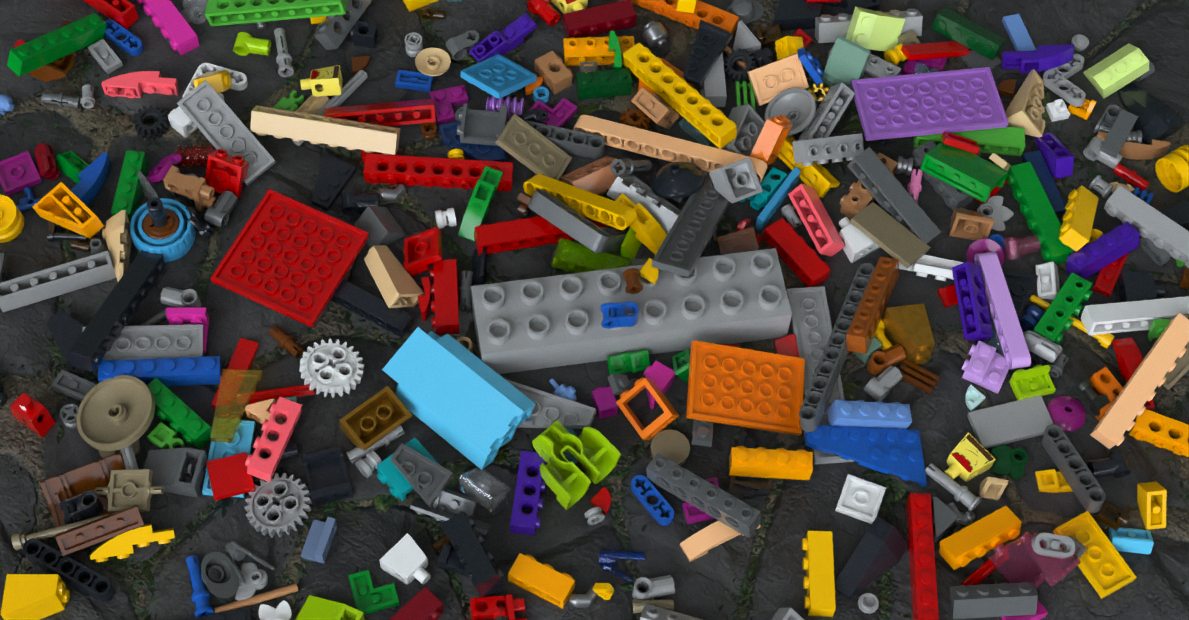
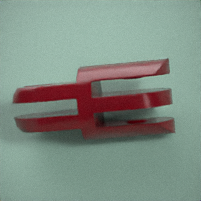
M40 143L36 146L34 152L39 174L49 180H57L59 171L53 149L47 143Z

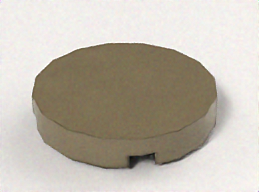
M663 430L652 439L650 447L651 456L654 458L659 453L681 466L689 457V441L679 431Z

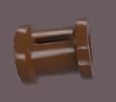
M630 268L623 272V278L626 279L627 284L625 287L627 293L636 294L643 290V285L639 280V269Z

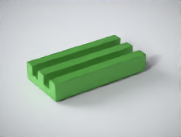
M736 81V107L741 106L740 88H743L744 105L748 104L747 88H749L750 106L755 110V98L751 82L746 83V81H743V83H739V81Z

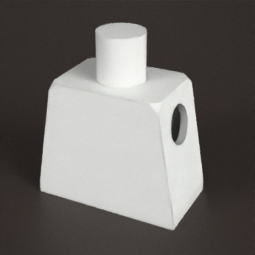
M847 217L839 221L838 224L842 228L839 235L845 244L843 250L851 263L880 248V246L853 226Z
M408 533L379 560L380 567L384 571L407 585L415 578L421 584H425L431 577L425 570L428 566L426 555Z

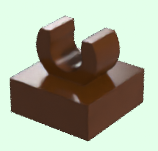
M520 192L517 198L521 204L518 211L520 214L527 216L530 211L528 204L531 198Z

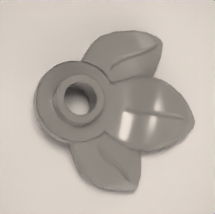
M1002 196L990 197L987 203L981 204L977 209V212L983 214V211L988 212L989 215L985 216L994 219L992 229L996 231H1004V222L1009 220L1014 214L1010 209L1002 206Z
M243 563L240 572L246 583L242 584L238 578L239 587L235 599L237 601L248 599L255 594L256 590L263 589L268 583L267 573L262 569H258L254 563Z

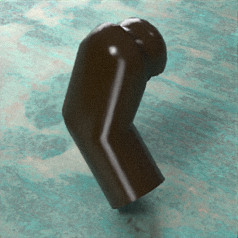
M94 235L86 242L73 240L71 249L89 252L91 251V240L99 239V236Z

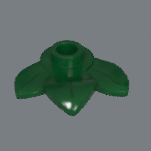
M1001 445L991 450V453L998 459L993 466L995 474L1001 476L1010 474L1013 480H1018L1024 475V466L1028 461V455L1024 449H1011L1006 445Z

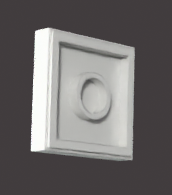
M848 474L835 511L872 524L877 517L886 487Z

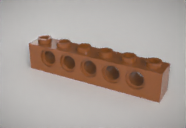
M880 256L846 333L847 351L867 353L899 278V259Z

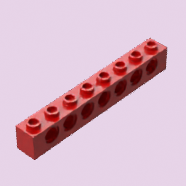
M366 154L363 173L365 182L372 184L387 183L390 185L404 184L408 186L420 185L426 187L474 189L478 179L481 178L485 166L503 172L497 190L504 192L512 191L513 162Z

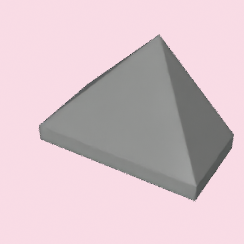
M740 20L733 50L738 52V49L741 48L742 52L743 49H746L748 53L749 51L754 52L761 49V43L744 22Z

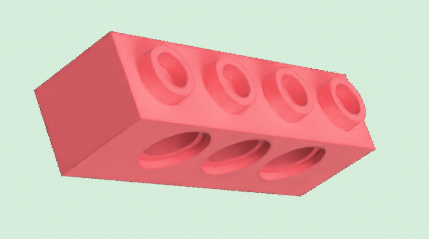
M279 397L277 403L273 402L269 411L271 416L269 420L265 419L261 429L263 434L261 437L256 438L253 446L255 451L253 455L249 454L245 465L248 466L247 474L271 482L301 415V404L283 397ZM284 419L286 422L280 424L276 420ZM276 436L278 439L276 441H271L268 439V437ZM263 453H267L270 455V457L264 459L260 457V455Z

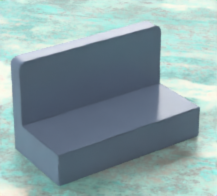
M327 517L326 522L313 520L301 553L302 558L325 563L337 529L336 519Z

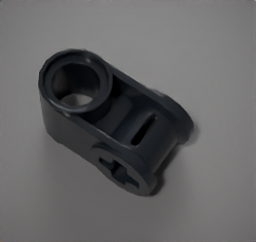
M86 491L75 497L63 500L59 507L64 512V523L67 525L97 516L101 513L103 504L93 491Z

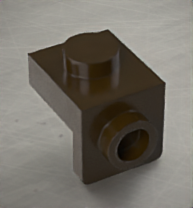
M779 23L763 30L760 25L756 26L757 33H755V37L762 43L764 48L775 45L776 40L783 38Z
M1106 501L1098 512L1096 519L1117 531L1121 525L1125 527L1131 516L1128 514L1131 507L1127 506L1122 511Z

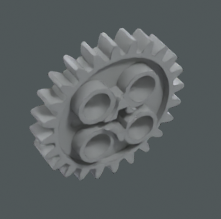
M276 473L271 482H265L260 479L261 485H254L255 492H248L252 498L245 500L248 506H245V510L248 512L246 517L250 520L251 526H254L257 532L261 530L264 536L269 532L272 538L275 533L281 537L284 531L287 535H290L289 529L292 528L294 531H297V524L304 525L301 519L309 518L305 512L311 511L309 506L312 503L309 498L311 496L310 492L307 490L308 488L305 483L302 484L300 478L296 480L294 475L288 478L286 473H284L280 478L278 473ZM268 501L266 505L261 506L263 502ZM296 504L294 508L288 509L291 505ZM279 516L276 520L271 521L273 517Z

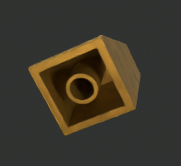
M924 303L886 308L882 319L885 326V336L893 345L898 344L903 347L907 360L916 365L928 362L935 342Z

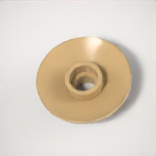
M426 48L417 54L415 65L418 71L424 75L438 76L450 68L451 59L448 53L442 49Z

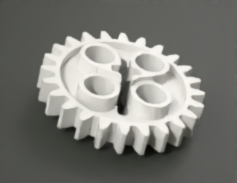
M322 339L321 345L314 342L313 348L308 346L307 352H303V357L300 359L299 372H301V379H305L304 385L310 384V391L316 388L317 395L321 391L324 392V397L328 393H331L332 398H334L335 393L342 397L343 391L350 394V388L355 390L356 385L360 384L363 377L364 364H362V358L358 357L359 352H353V346L347 348V342L340 345L339 339L336 343H333L331 339H329L328 343H325Z

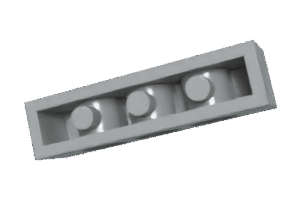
M843 82L831 86L817 108L813 120L804 129L797 141L829 137L855 93Z

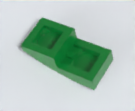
M610 31L608 52H615L613 69H621L622 58L619 41L615 32Z
M648 349L627 351L607 356L609 375L626 372L635 373L646 370L650 365Z

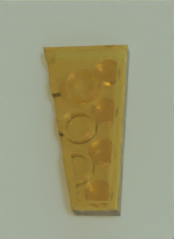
M222 369L210 436L212 442L233 441L241 423L245 407L249 405L248 402L255 393L258 380L263 375L262 370Z

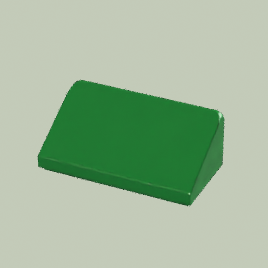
M72 150L58 154L56 158L58 169L78 184L80 182L78 174L88 167L89 164Z

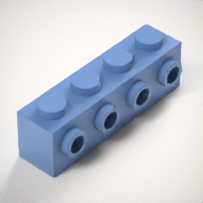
M838 399L827 410L830 426L907 429L912 423L910 405L900 402L883 403L882 401L865 402L864 400L846 401L845 399Z

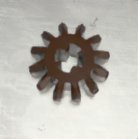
M636 106L634 110L628 107L627 111L622 112L619 119L620 124L648 130L650 126L649 117L642 110H637Z

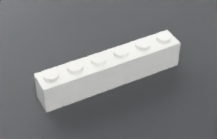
M1189 296L1087 305L1080 319L1088 335L1149 330V326L1154 319L1172 320L1178 313L1186 316L1189 313Z

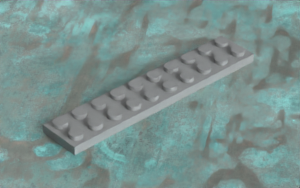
M825 286L787 289L792 311V331L796 337L799 357L805 358L803 398L806 396L832 333ZM840 374L819 425H829L827 410L835 400L844 399ZM812 448L814 464L854 462L851 459L848 461L842 459L841 456L831 452L827 454Z

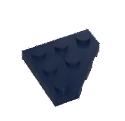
M461 121L439 126L444 145L452 149H461L465 155L475 160L506 162L503 148L500 146L460 143V135H457V125L461 124Z

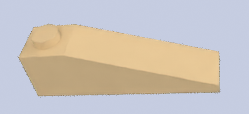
M1034 69L1030 71L1008 106L1006 117L1008 126L1025 128L1026 135L1040 138L1043 136L1045 120L1042 119L1045 107L1042 106L1041 102L1044 99V83Z
M121 210L106 221V228L102 230V237L106 240L118 282L130 264L132 238L130 234V221L126 210Z

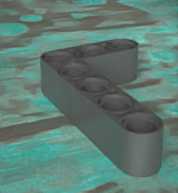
M542 189L535 190L528 204L531 210L596 253L601 254L618 250L627 234L626 231L611 226L598 227Z

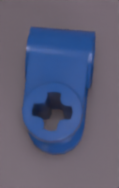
M634 302L605 303L600 307L603 313L601 324L604 328L632 327L638 322L639 308Z

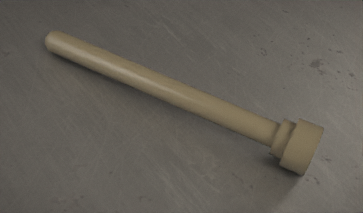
M108 514L28 535L22 532L12 534V545L15 550L23 549L24 543L29 539L42 540L54 537L56 534L102 518Z

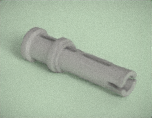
M277 28L274 30L278 52L276 62L279 65L278 74L281 77H290L294 74V68L291 66L292 56L288 53L285 30Z
M933 463L929 465L930 468L927 467L925 474L953 494L954 500L960 501L968 507V511L972 512L979 505L982 498L976 497L968 491L967 486H960Z

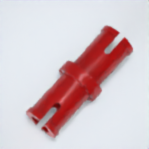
M1118 163L1113 170V173L1125 179L1127 184L1131 183L1142 191L1146 190L1150 182L1137 175L1135 170L1131 171L1121 163Z

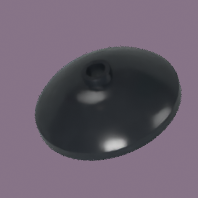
M669 163L658 168L652 174L649 181L650 189L654 194L662 198H684L702 188L705 182V175L700 167L692 163Z

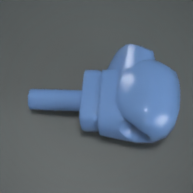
M0 94V115H5L6 111H13L15 105L10 96Z
M554 379L549 381L556 389L553 392L554 395L574 402L577 400L574 387H566L564 384L559 386Z

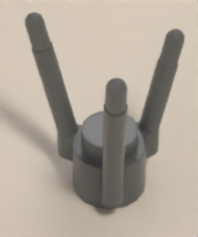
M237 540L230 541L225 547V553L230 558L234 571L242 584H245L246 581L235 560L241 561L246 555L265 567L275 570L274 566L253 554Z

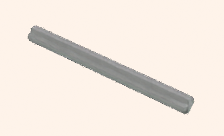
M359 70L342 87V94L334 95L315 115L324 116V108L339 107L367 79V73ZM305 140L293 141V143L300 146Z

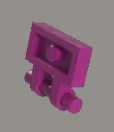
M174 153L165 156L158 165L152 168L144 180L148 184L158 183L163 180L171 166L180 163L181 155Z

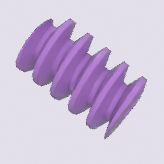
M507 95L505 100L503 98L496 99L494 96L491 98L488 96L486 111L499 112L500 105L507 106L508 119L514 113L519 117L524 112L523 97L520 102H517L516 96L513 101H510L509 95Z

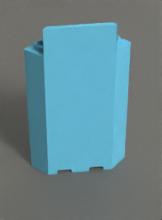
M417 327L382 369L398 383L395 395L403 405L481 470L494 462L499 448L512 440L517 426L530 418L535 407V403L449 334L434 340Z

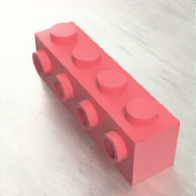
M801 183L788 194L820 254L832 257L845 247L814 187Z

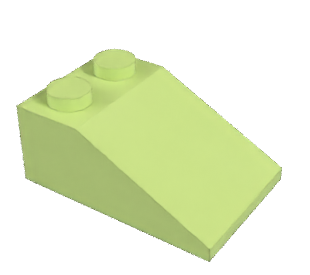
M855 6L845 39L869 50L887 51L893 49L898 44V37L901 35L905 18Z

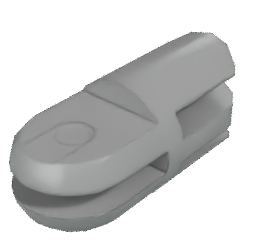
M1028 330L1023 332L1028 350L1050 363H1053L1063 350L1060 345L1034 331Z

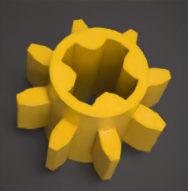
M823 82L820 85L813 83V89L809 88L808 91L812 93L815 101L822 102L826 95L825 92L829 90V87L824 88ZM820 89L823 95L820 94L819 97H816L815 92Z

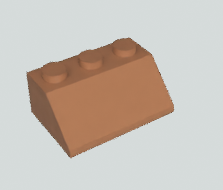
M610 156L602 157L561 176L560 181L597 195H603L611 188L617 178L611 171V164L616 158Z

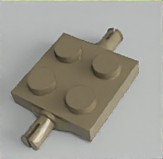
M150 469L111 470L108 487H96L95 494L97 496L107 495V511L118 512L136 504L140 512L150 511L152 494H164L163 490L165 489L163 485H152L153 471Z

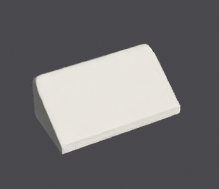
M1054 261L1035 265L1036 275H1038V297L1054 300L1060 291L1058 267Z

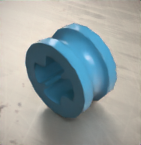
M543 86L535 88L533 91L534 102L536 103L539 100L546 104L549 101V90Z

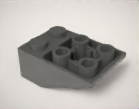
M191 448L149 450L143 469L153 471L152 485H163L164 492L198 497L208 458L204 450Z

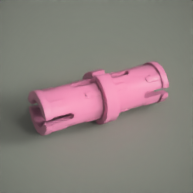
M913 169L907 190L918 204L919 192L922 190L921 180L923 171L918 169L916 176V169Z

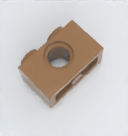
M551 51L535 59V72L539 77H543L544 83L554 95L572 86L573 73L570 68H566L560 56Z

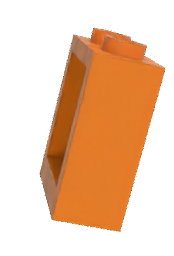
M780 114L766 120L749 157L761 159L767 165L776 161L793 125L787 116Z
M642 377L634 383L635 387L624 391L616 403L643 440H651L657 433L679 417V414L654 380ZM644 388L649 390L664 411L662 415L646 428H644L627 404Z

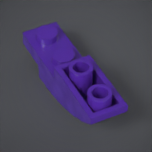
M524 13L502 31H494L470 49L469 53L478 63L497 54L504 55L522 44L524 37L536 29L537 25Z
M1074 44L1040 45L1034 51L1002 52L1001 66L1002 69H1020V74L1030 73L1033 69L1036 72L1049 70L1073 60Z

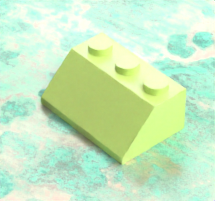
M1128 43L1083 73L1103 99L1149 71V60L1138 47Z

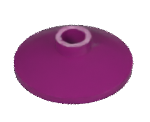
M979 239L969 246L966 254L968 262L975 264V254L996 252L1002 267L1004 252L995 241Z
M1058 396L1052 399L1047 406L1053 424L1060 426L1063 431L1072 432L1078 430L1085 422V409L1075 398Z

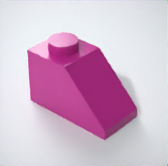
M655 361L652 366L649 365L644 372L645 378H652L664 395L675 381V372L658 361ZM646 388L650 408L654 410L658 403Z

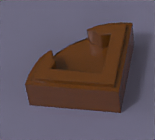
M369 56L351 57L353 75L359 70H364L368 67L370 62Z
M1008 79L1002 81L997 86L998 93L1013 97L1016 80Z

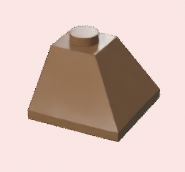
M954 208L951 216L949 236L971 240L987 239L994 224V219L965 208Z

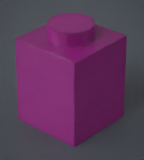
M611 386L598 387L592 391V402L594 408H596L598 420L616 416L618 405Z

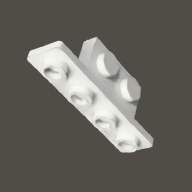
M923 255L908 269L899 263V269L917 272L916 276L927 278L928 275L935 276V280L946 282V278L954 280L952 267L963 262Z

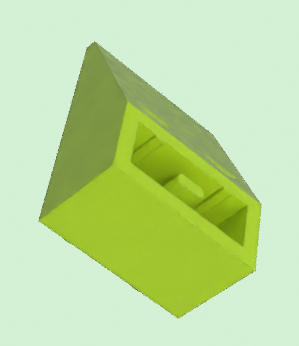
M309 595L296 620H365L363 612L346 604Z

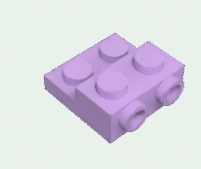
M978 341L977 345L973 344L968 355H971V359H966L961 370L965 372L962 378L998 394L1009 370L1005 357L995 352L997 348Z

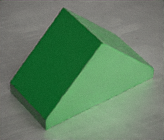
M689 348L672 357L674 372L685 383L689 381Z

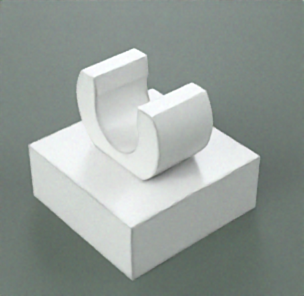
M1063 99L1047 103L1045 107L1052 122L1068 119L1070 116Z

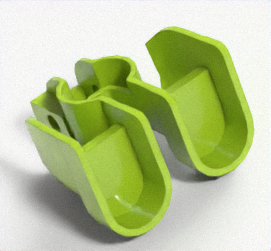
M558 420L532 441L536 452L548 463L547 465H544V463L540 465L541 476L548 487L557 495V501L565 510L571 508L584 496L591 481L594 484L602 481L615 468L621 456L620 452L596 429L584 427L579 437L570 434ZM568 451L586 469V475L573 462H569L564 453Z

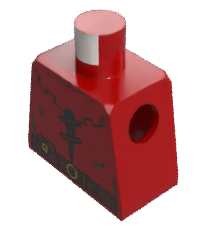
M22 393L10 406L13 418L41 438L56 424L48 410L26 393Z

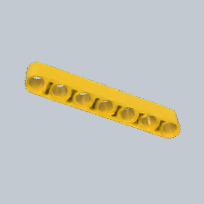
M536 174L523 184L525 193L531 197L536 189H542L580 215L619 230L626 229L637 220V213L632 207L542 174Z

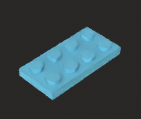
M215 419L208 461L247 452V456H249L252 452L256 428L255 421ZM206 467L202 493L203 495L213 496L209 473ZM245 493L232 497L244 498Z

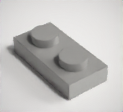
M104 39L88 47L91 55L107 74L123 66L122 61Z

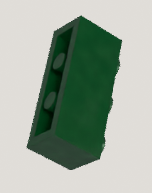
M621 68L576 73L578 100L631 95L632 78L630 69Z

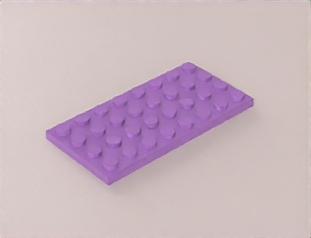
M990 67L851 80L850 83L851 89L855 93L854 100L866 141L943 134L945 131L953 133L1008 126V120Z

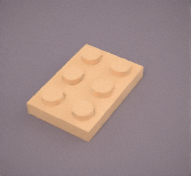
M797 53L747 72L758 106L769 103L784 90L809 88Z

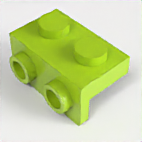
M1036 365L1032 369H1019L1013 373L1009 383L1017 401L1039 395L1045 396L1055 392L1056 389L1049 376L1050 365Z

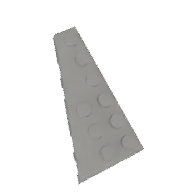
M507 380L535 403L530 418L518 425L517 428H548L556 420L564 428L583 429L584 427L591 426L596 414V408Z

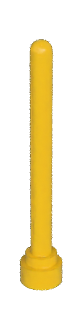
M1036 295L1030 296V301L1047 310L1050 306V303ZM1073 317L1072 320L1074 322L1072 325L1087 333L1083 323ZM1110 333L1091 335L1098 339V342L1101 343L1100 346L1106 349L1109 348L1115 338Z

